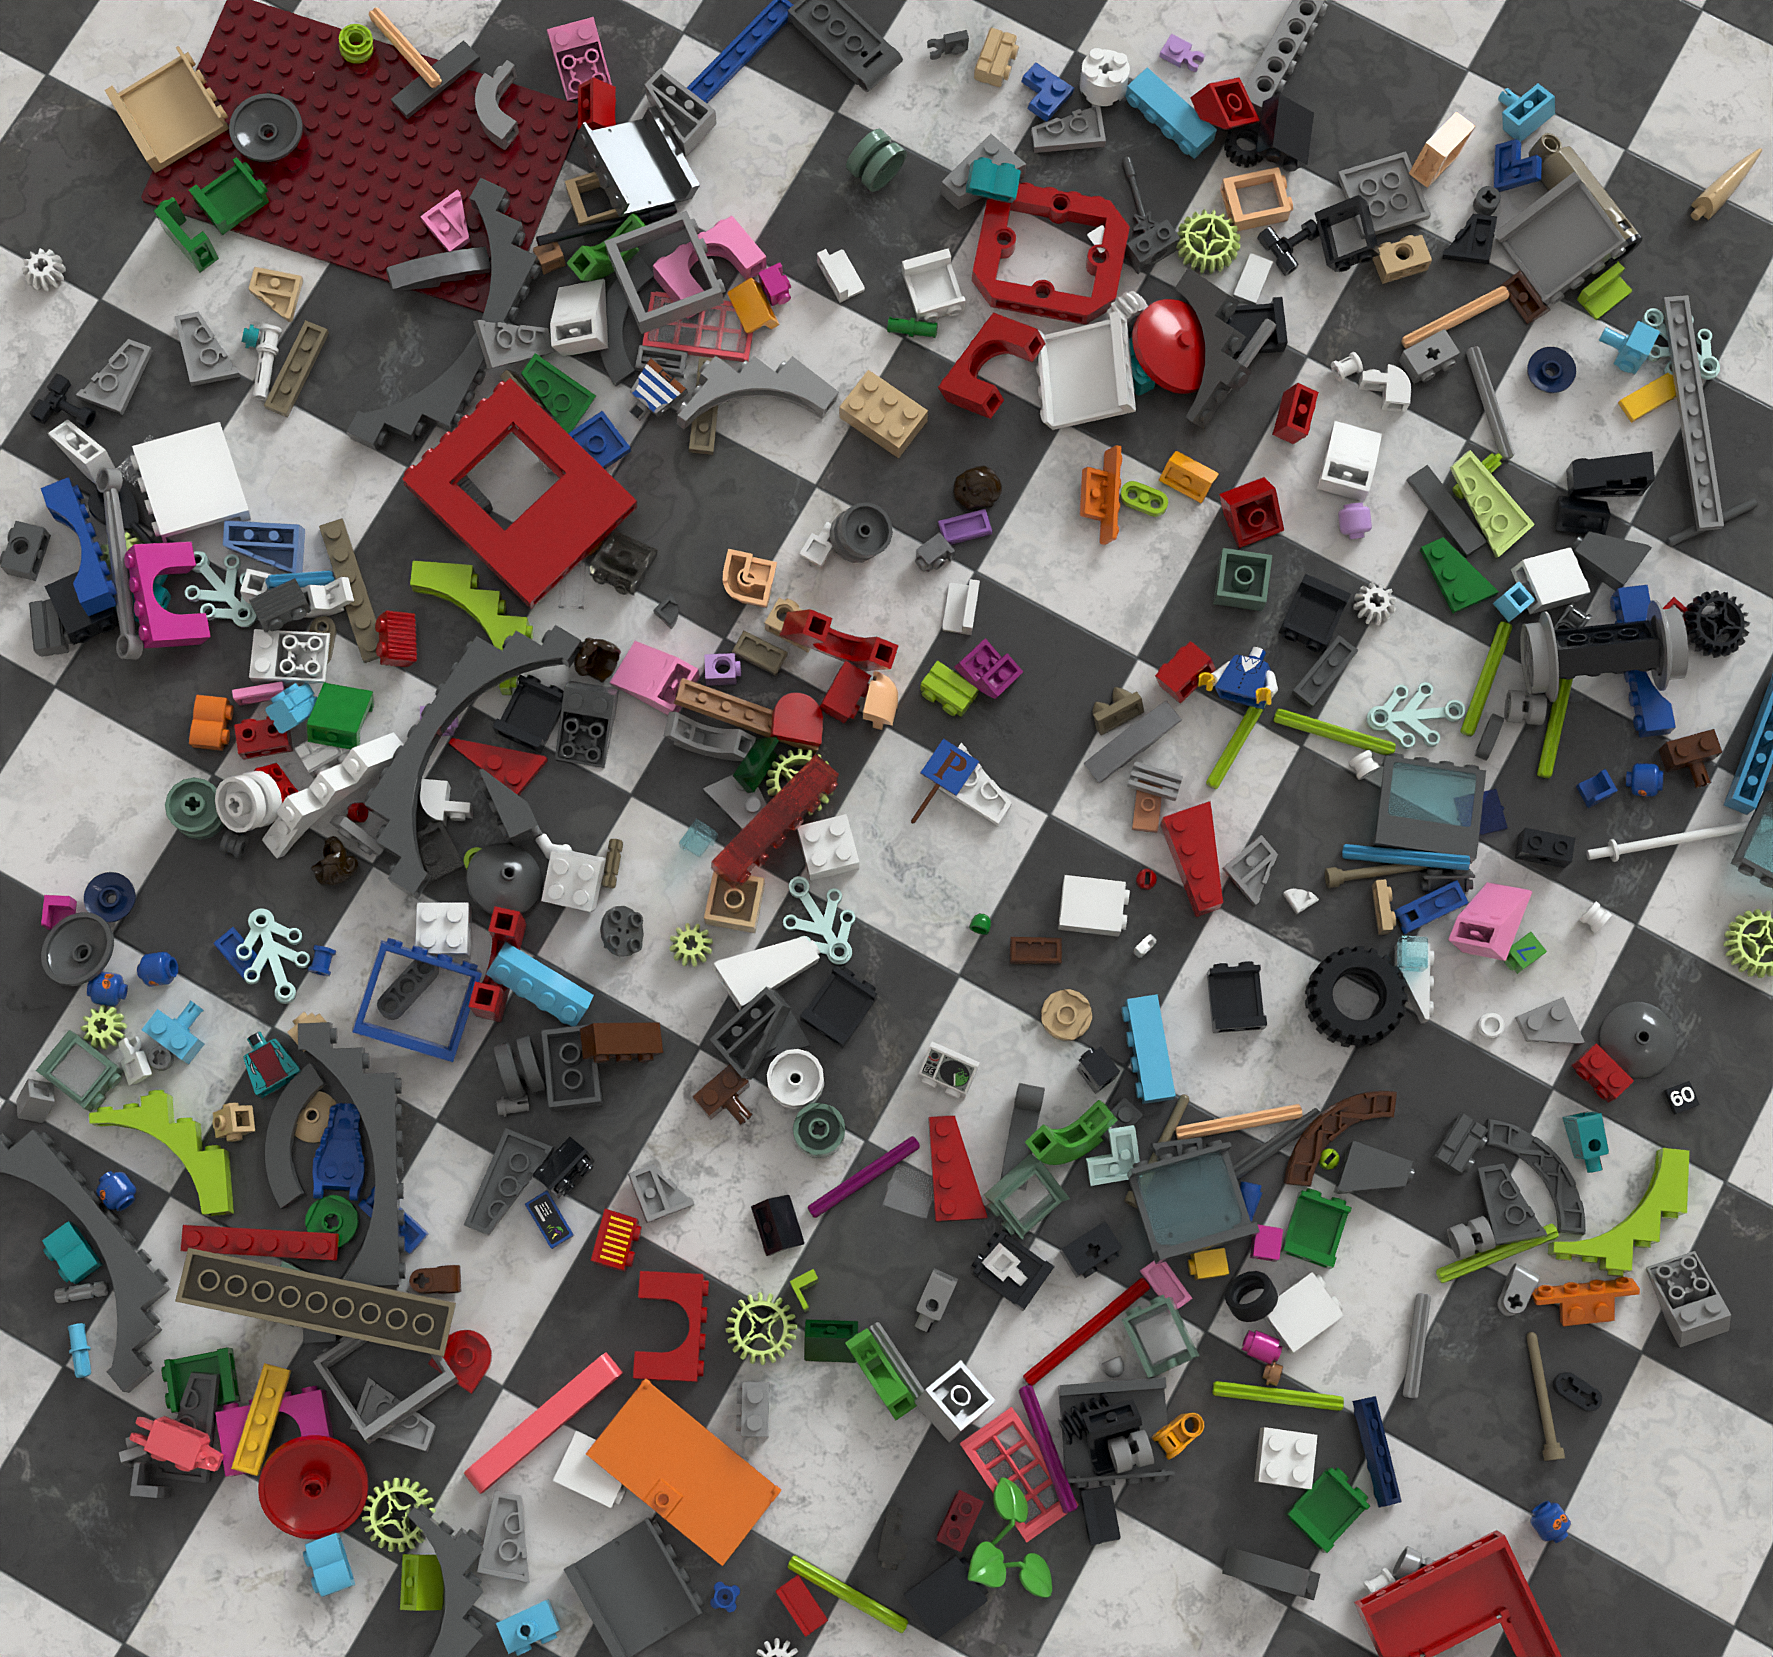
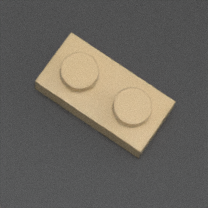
M1386 879L1376 880L1372 884L1378 934L1385 935L1393 930V926H1396L1395 912L1390 910L1389 903L1392 901V890L1390 886L1387 887Z

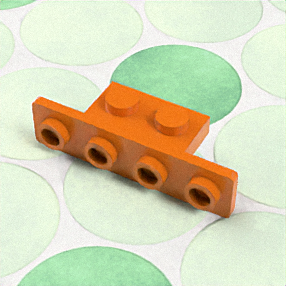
M1118 445L1105 451L1103 470L1091 467L1082 469L1080 516L1101 521L1100 544L1103 545L1116 540L1119 532L1117 524L1118 512L1120 510V466L1123 458L1121 446Z
M1618 1277L1615 1280L1603 1281L1596 1279L1588 1283L1577 1284L1568 1282L1560 1286L1541 1285L1535 1288L1531 1297L1536 1305L1560 1303V1322L1562 1326L1615 1321V1297L1639 1295L1640 1288L1633 1278Z

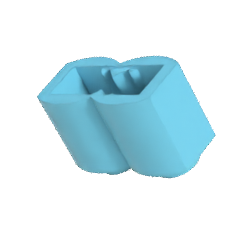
M334 1533L305 1544L306 1551L303 1552V1557L307 1567L311 1566L313 1569L314 1577L311 1578V1583L315 1593H320L321 1597H325L355 1586L354 1576L340 1533Z

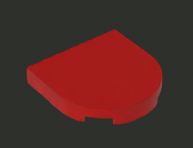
M790 693L783 696L773 709L770 737L819 747L822 741L823 714L820 706L813 698L802 693Z
M460 1330L449 1335L445 1354L442 1357L459 1381L456 1384L472 1394L490 1368L492 1350L486 1338L478 1332ZM431 1358L428 1365L443 1373L435 1360Z

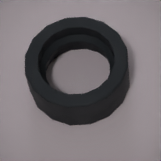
M1248 1271L1238 1275L1230 1282L1226 1288L1225 1300L1232 1314L1238 1320L1255 1322L1265 1318L1273 1311L1277 1305L1278 1293L1271 1279L1265 1273ZM1255 1289H1264L1260 1297L1248 1304H1239L1240 1300L1248 1292Z

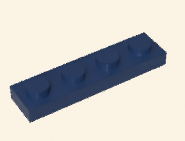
M1376 1396L1352 1401L1378 1508L1401 1503L1402 1500Z

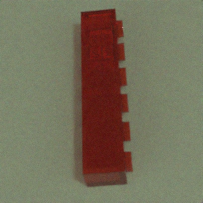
M815 754L711 861V869L733 889L738 884L742 886L751 877L750 871L756 865L761 867L769 858L768 853L773 847L778 849L787 839L785 835L791 829L795 831L804 821L802 817L808 811L813 813L821 804L820 799L825 794L829 796L837 788L839 774Z

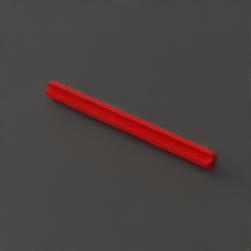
M1140 1278L1023 1375L1027 1384L1031 1386L1036 1384L1150 1290V1285L1144 1278Z

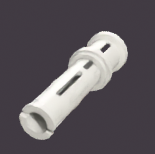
M269 324L260 325V344L256 347L259 356L252 398L265 401L268 397L274 357L279 352L277 348L278 336L282 333L281 328Z

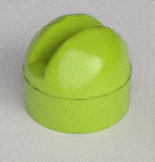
M1324 1149L1318 1163L1323 1169L1332 1170L1339 1164V1154L1334 1149ZM1333 1153L1335 1157L1327 1165L1324 1161Z

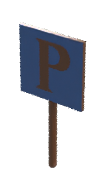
M943 739L920 772V774L936 784L911 819V823H916L940 786L957 796L979 761Z

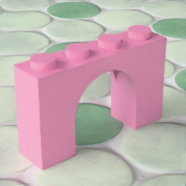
M733 216L718 221L713 228L698 234V238H703L708 249V252L705 253L706 256H719L727 259L745 280L758 275V272L767 269L766 255ZM691 241L680 245L670 255L659 258L653 265L654 279L673 302L704 291L690 274L692 266L698 261Z

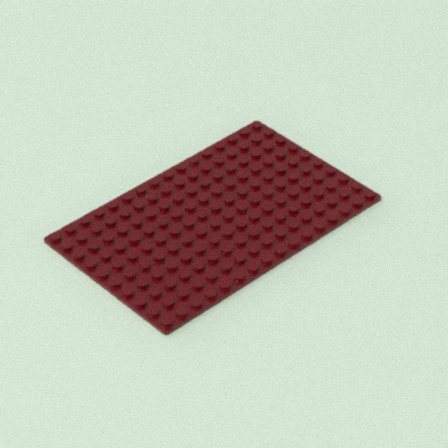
M226 0L196 71L200 70L207 81L203 84L205 89L210 87L218 100L214 103L216 107L221 105L226 112L228 118L225 121L228 126L235 109L249 97L269 93L288 99L295 105L302 119L303 132L300 142L290 154L282 159L272 162H258L243 156L236 149L228 129L155 173L152 170L141 196L144 203L158 207L162 201L174 197L184 216L213 225L193 200L189 189L196 184L200 189H203L234 167L233 159L237 157L241 163L246 162L254 172L252 177L256 181L260 179L266 186L268 192L265 194L269 203L230 231L389 282L386 272L387 267L447 252L422 222L420 216L457 189L461 194L470 242L459 250L486 247L491 264V250L485 224L479 211L472 207L469 199L479 179L483 178L507 190L510 205L507 211L502 214L522 223L525 238L521 246L517 247L529 252L578 130V104L511 84L501 96L498 107L506 115L517 121L519 134L507 149L503 150L485 134L477 114L475 93L483 74L468 70L407 119L392 104L391 98L419 77L420 74L394 45L373 39L372 56L363 63H351L342 57L339 50L341 28L253 0ZM353 42V43H351V44H352V45H360L361 43H359V42ZM420 54L430 66L439 61L438 59ZM272 133L266 135L267 138L273 136ZM492 271L484 274L466 275L464 280L441 282L439 287L412 290L484 313L490 291Z

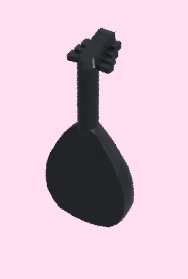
M122 484L118 495L124 531H131L143 544L155 543L138 525L139 514L136 500L132 492ZM97 489L88 499V508L91 515L98 522L106 525L104 494Z

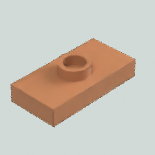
M1138 779V781H1137V782H1141V783H1144V784H1147V785H1150V786H1154V787L1163 789V786L1153 785V784H1150L1149 782H1146V781H1143V780H1140V779ZM1136 790L1132 830L1158 832L1162 797Z

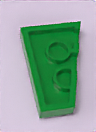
M536 353L521 372L525 381L567 433L574 430L596 398L595 394Z
M1444 537L1420 548V552L1453 614L1499 593Z

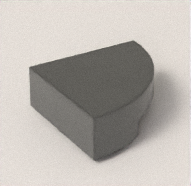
M670 593L653 612L671 629L677 622L679 612L677 602Z

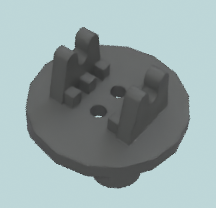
M615 906L606 911L600 925L604 948H607L612 954L619 957L631 956L642 949L644 936L642 915L626 906Z

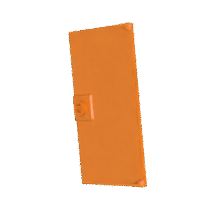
M646 1378L585 1453L722 1566L782 1490L652 1385Z

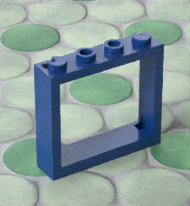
M388 938L387 942L381 940L352 1027V1032L453 1062L470 1012L468 1006L475 981L480 982L481 970L477 969L478 965L468 961H463L462 964L452 962L453 957L438 953L437 957L427 954V949L413 945L412 949L403 947V942L396 939ZM386 951L470 976L448 1046L364 1022Z

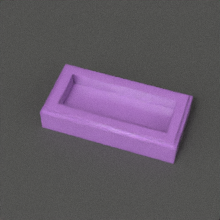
M986 509L938 521L940 533L950 545L992 534Z

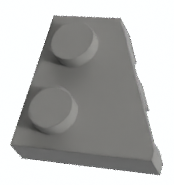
M335 815L329 822L339 829L337 832L348 840L352 838L358 842V848L369 856L372 853L380 855L384 849L377 844L376 839L347 817Z

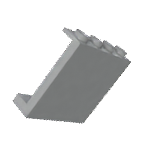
M1575 172L1494 232V235L1504 245L1546 305L1550 303L1553 305L1559 302L1564 297L1563 293L1570 288L1576 289L1585 281L1583 278L1591 272L1596 274L1605 267L1604 263L1610 258L1616 259L1626 251L1625 247L1629 245Z

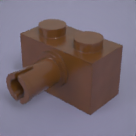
M1714 729L1668 741L1658 749L1666 773L1689 768L1695 788L1704 787L1712 783L1704 762L1714 760L1722 753Z
M731 1064L692 1096L695 1103L710 1120L723 1109H727L740 1126L746 1122L740 1112L747 1120L753 1116L738 1099L739 1095L750 1086L749 1081L742 1078Z

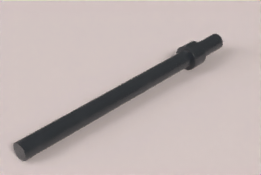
M675 204L635 214L642 222L647 220L648 222L658 221L660 217L676 214L677 209ZM630 215L537 236L536 241L538 246L618 228Z

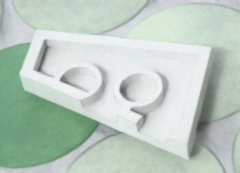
M961 743L958 748L969 754L966 747ZM979 763L957 796L941 786L939 787L941 791L997 826L1012 805V802L997 784L989 778Z

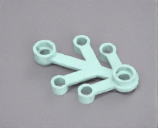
M1655 308L1647 310L1642 317V323L1659 330V334L1668 341L1666 326L1662 323L1664 319L1663 313ZM1648 319H1652L1655 324L1650 323ZM1701 329L1695 337L1696 342L1701 345V355L1697 352L1702 379L1710 380L1715 378L1720 372V364L1711 353V331ZM1700 335H1705L1707 340L1702 339ZM1653 345L1651 351H1656L1658 356H1654L1650 352L1647 359L1655 362L1660 357H1670L1669 347ZM1670 361L1665 366L1664 372L1665 374L1673 375V371L1669 369L1672 366ZM1703 366L1709 367L1710 371L1705 370Z
M195 551L194 557H201L202 559L192 570L196 573H202L217 591L199 590L197 586L191 585L185 590L187 599L191 602L199 600L227 602L232 608L219 609L210 603L202 605L200 613H205L208 608L213 609L210 615H206L207 620H213L214 618L233 619L234 623L239 627H249L254 624L257 616L251 604L247 603L242 596L241 602L234 596L237 571L241 566L240 559L234 554H229L225 557L224 564L227 567L224 584L209 567L210 561L206 554L201 551ZM230 560H237L234 566H229ZM246 572L240 576L241 584L243 583ZM191 591H197L196 596L189 597ZM242 611H248L246 617H240Z
M1424 682L1419 685L1417 693L1402 711L1392 712L1397 703L1405 700L1409 693L1405 685H1397L1392 691V696L1384 706L1373 707L1368 712L1367 723L1373 730H1386L1399 740V745L1403 749H1410L1415 744V736L1411 733H1405L1394 724V722H1404L1424 738V743L1427 746L1434 747L1440 741V734L1437 731L1430 730L1419 720L1446 718L1451 722H1456L1464 716L1465 706L1459 700H1451L1445 707L1416 710L1423 700L1429 698L1433 693V686L1428 682ZM1421 688H1428L1429 694H1423ZM1396 690H1403L1404 696H1398ZM1449 709H1455L1457 715L1452 716L1449 713ZM1375 716H1381L1383 722H1376ZM1428 736H1435L1436 742H1430ZM1403 738H1410L1411 744H1405Z
M801 876L794 877L789 883V891L793 897L800 898L814 922L798 919L795 915L790 914L783 920L784 928L788 931L798 929L823 935L828 944L815 942L820 953L827 954L828 959L833 964L842 965L847 963L852 956V948L847 940L850 927L855 922L854 912L844 910L840 914L842 924L836 938L831 929L837 905L842 900L841 891L833 888L827 892L828 902L823 917L808 893L809 882L807 879ZM799 884L804 886V890L800 893L794 889ZM831 893H837L839 899L833 901L829 896ZM845 914H850L853 917L850 922L843 920ZM794 919L796 924L793 927H789L786 925V921ZM838 948L844 951V954L840 957L834 954V951Z
M256 909L248 918L251 930L244 943L237 947L236 955L242 961L250 959L252 947L259 936H261L263 946L252 966L245 970L244 979L248 984H256L260 980L261 970L267 959H269L277 983L275 998L281 1004H289L295 999L296 990L291 983L287 982L279 956L294 962L298 968H306L310 964V956L306 952H296L273 941L271 932L287 938L288 943L297 945L302 940V933L299 929H289L274 922L273 914L267 909ZM259 917H264L266 922L258 924L256 920ZM291 933H297L299 935V938L297 940H291L289 938V935ZM246 948L249 950V954L241 956L239 951ZM300 956H304L307 958V961L304 964H300L297 959ZM250 972H255L257 974V977L254 980H250L247 978V975ZM282 988H288L290 993L284 996L280 991Z

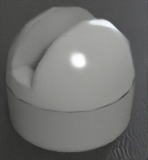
M1121 1356L1101 1364L1104 1372L1112 1378L1119 1377L1124 1371V1363Z

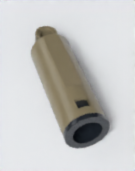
M1544 133L1529 150V157L1538 155L1542 158L1541 182L1549 191L1573 172L1580 177L1629 244L1625 247L1626 251L1616 259L1610 258L1605 262L1606 266L1614 265L1639 246L1643 240L1642 236L1574 149L1570 146L1562 148V143L1557 136L1551 133Z

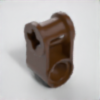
M460 1265L417 1269L410 1276V1286L420 1294L461 1292ZM424 1274V1277L429 1279V1283H425L424 1288H421L419 1284H416V1280H419L421 1275Z

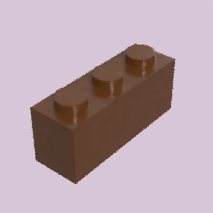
M660 1022L592 1023L580 1028L583 1059H593L594 1063L608 1062L609 1059H616L617 1063L632 1061V1058H638V1062H649L654 1060V1056L663 1053Z

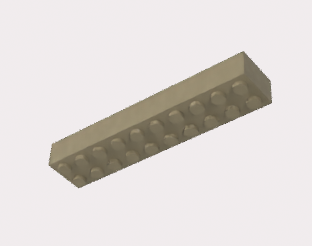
M188 1248L175 1302L439 1356H444L456 1306L454 1302Z

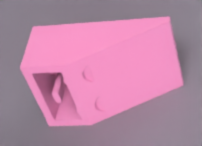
M594 17L546 30L567 101L578 98V85L593 77L612 85Z
M634 641L609 683L662 713L669 715V712L679 713L682 706L673 704L680 680L684 678L697 683L700 675L698 668L680 658Z
M1487 882L1458 915L1448 940L1463 953L1506 961L1532 891Z

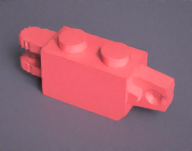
M166 1416L154 1421L144 1417H137L135 1423L149 1430L150 1434L147 1437L141 1433L133 1432L129 1439L144 1446L143 1450L151 1453L152 1458L159 1461L168 1460L175 1463L177 1469L187 1472L196 1468L214 1472L219 1469L224 1455L209 1446L211 1440L207 1433Z

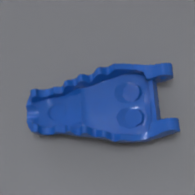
M338 1103L330 1107L328 1126L324 1130L320 1146L317 1148L313 1160L314 1199H322L324 1189L350 1190L349 1199L358 1201L364 1182L365 1160L359 1130L360 1113L354 1104Z

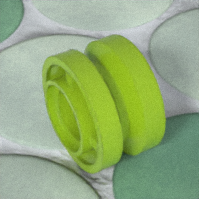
M350 24L341 30L339 34V50L345 60L359 64L367 61L372 56L373 37L370 30L365 26ZM353 42H359V43H361V44H360V45H352L351 43H353Z

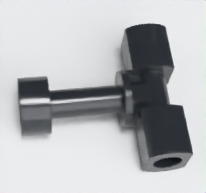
M1309 219L1301 225L1302 230L1289 239L1286 237L1279 238L1271 226L1259 233L1257 239L1266 251L1271 250L1276 256L1275 264L1284 276L1295 271L1299 265L1292 256L1293 247L1305 239L1312 241L1320 236L1318 226L1314 220Z
M56 373L47 386L49 392L44 400L38 399L29 413L33 419L45 424L53 411L59 413L62 410L76 417L78 425L89 428L95 420L96 412L86 406L80 409L66 402L67 397L65 394L70 388L71 383L67 378Z

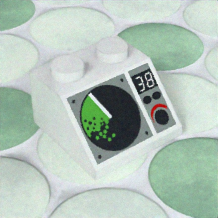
M932 1041L918 1077L922 1079L921 1083L935 1089L937 1085L946 1089L945 1094L953 1098L959 1099L960 1096L965 1098L980 1062Z

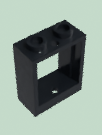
M1360 195L1315 212L1326 265L1335 272L1347 271L1351 268L1350 266L1358 263H1368L1373 257L1380 255L1369 205ZM1360 215L1367 246L1338 257L1331 226Z

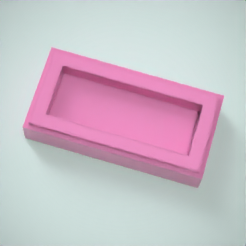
M281 681L232 690L233 699L241 706L270 701L272 697L287 687Z
M1155 1261L1140 1270V1273L1157 1296L1164 1295L1165 1298L1172 1297L1177 1309L1193 1299L1167 1262L1155 1264Z

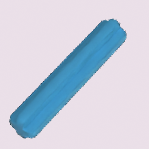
M332 571L269 575L265 579V583L270 590L295 578L299 587L302 588L308 585L325 586L333 582L335 577Z

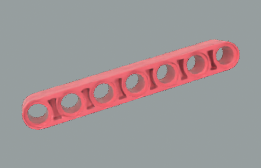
M604 1353L472 1464L463 1474L479 1494H482L616 1381L623 1372L608 1353Z

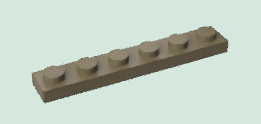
M341 518L320 525L319 528L336 579L340 577L349 578L354 601L346 605L345 608L364 663L379 659L380 657L376 654V647L379 642V633L375 630L376 617L345 522Z

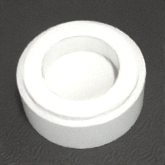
M1492 1012L1484 1014L1477 1023L1478 1032L1486 1039L1497 1038L1503 1033L1505 1028L1502 1017Z

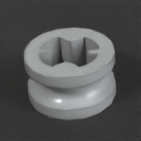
M157 1046L149 1052L148 1062L154 1069L165 1071L173 1065L174 1056L165 1047ZM165 1052L167 1054L164 1057L166 1062L164 1064L158 1062V1065H156L155 1062L158 1060L156 1055L158 1053L164 1055Z

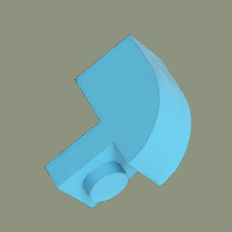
M1519 581L1498 598L1493 605L1510 622L1532 604L1535 599Z

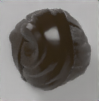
M976 466L966 470L956 477L953 486V494L956 501H959L968 510L977 507H992L1002 493V484L996 472L986 466Z
M586 638L575 657V671L580 676L588 675L603 683L615 671L621 650L607 640Z
M331 836L325 840L323 847L325 859L311 867L318 883L336 885L352 877L357 871L358 861L354 856H347L346 848H344L343 843L338 837Z

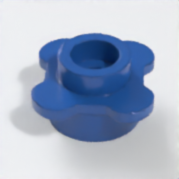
M717 1582L714 1585L715 1594L714 1598L710 1601L711 1606L714 1609L720 1607L726 1609L727 1612H733L736 1609V1597L740 1594L739 1587L736 1585L730 1587L724 1585L723 1582ZM724 1594L728 1596L726 1600L723 1599Z

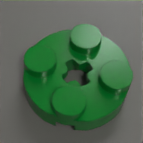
M330 1195L315 1201L307 1211L305 1218L307 1231L339 1234L338 1248L344 1247L355 1237L358 1231L359 1212L349 1200L341 1196ZM334 1215H337L339 1225L328 1229L327 1217L332 1218Z

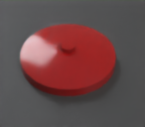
M1163 299L1152 303L1139 314L1132 332L1133 349L1140 366L1156 384L1166 390L1180 394L1199 391L1205 367V340L1196 311L1191 305L1174 299Z
M302 1436L282 1444L265 1462L258 1485L259 1501L267 1518L283 1532L303 1539H321L344 1531L359 1517L367 1499L368 1476L360 1457L343 1442L327 1436Z

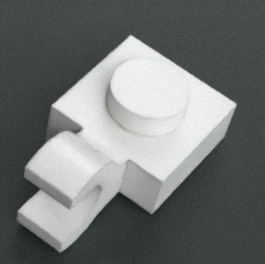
M826 522L819 536L811 533L799 553L802 558L822 568L833 549L832 544L829 542L832 525L829 522Z
M138 1036L129 1041L127 1038L121 1040L119 1048L125 1058L121 1061V1065L128 1085L138 1084L152 1075L144 1050L139 1051L141 1041Z
M1000 1243L982 1262L985 1267L1002 1281L1010 1276L1021 1286L1028 1279L1016 1267L1021 1261Z

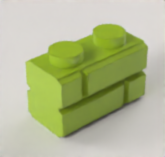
M936 661L920 685V690L923 691L922 696L930 702L934 703L936 700L944 705L942 707L943 710L951 716L957 714L962 717L979 692L965 678L939 661Z

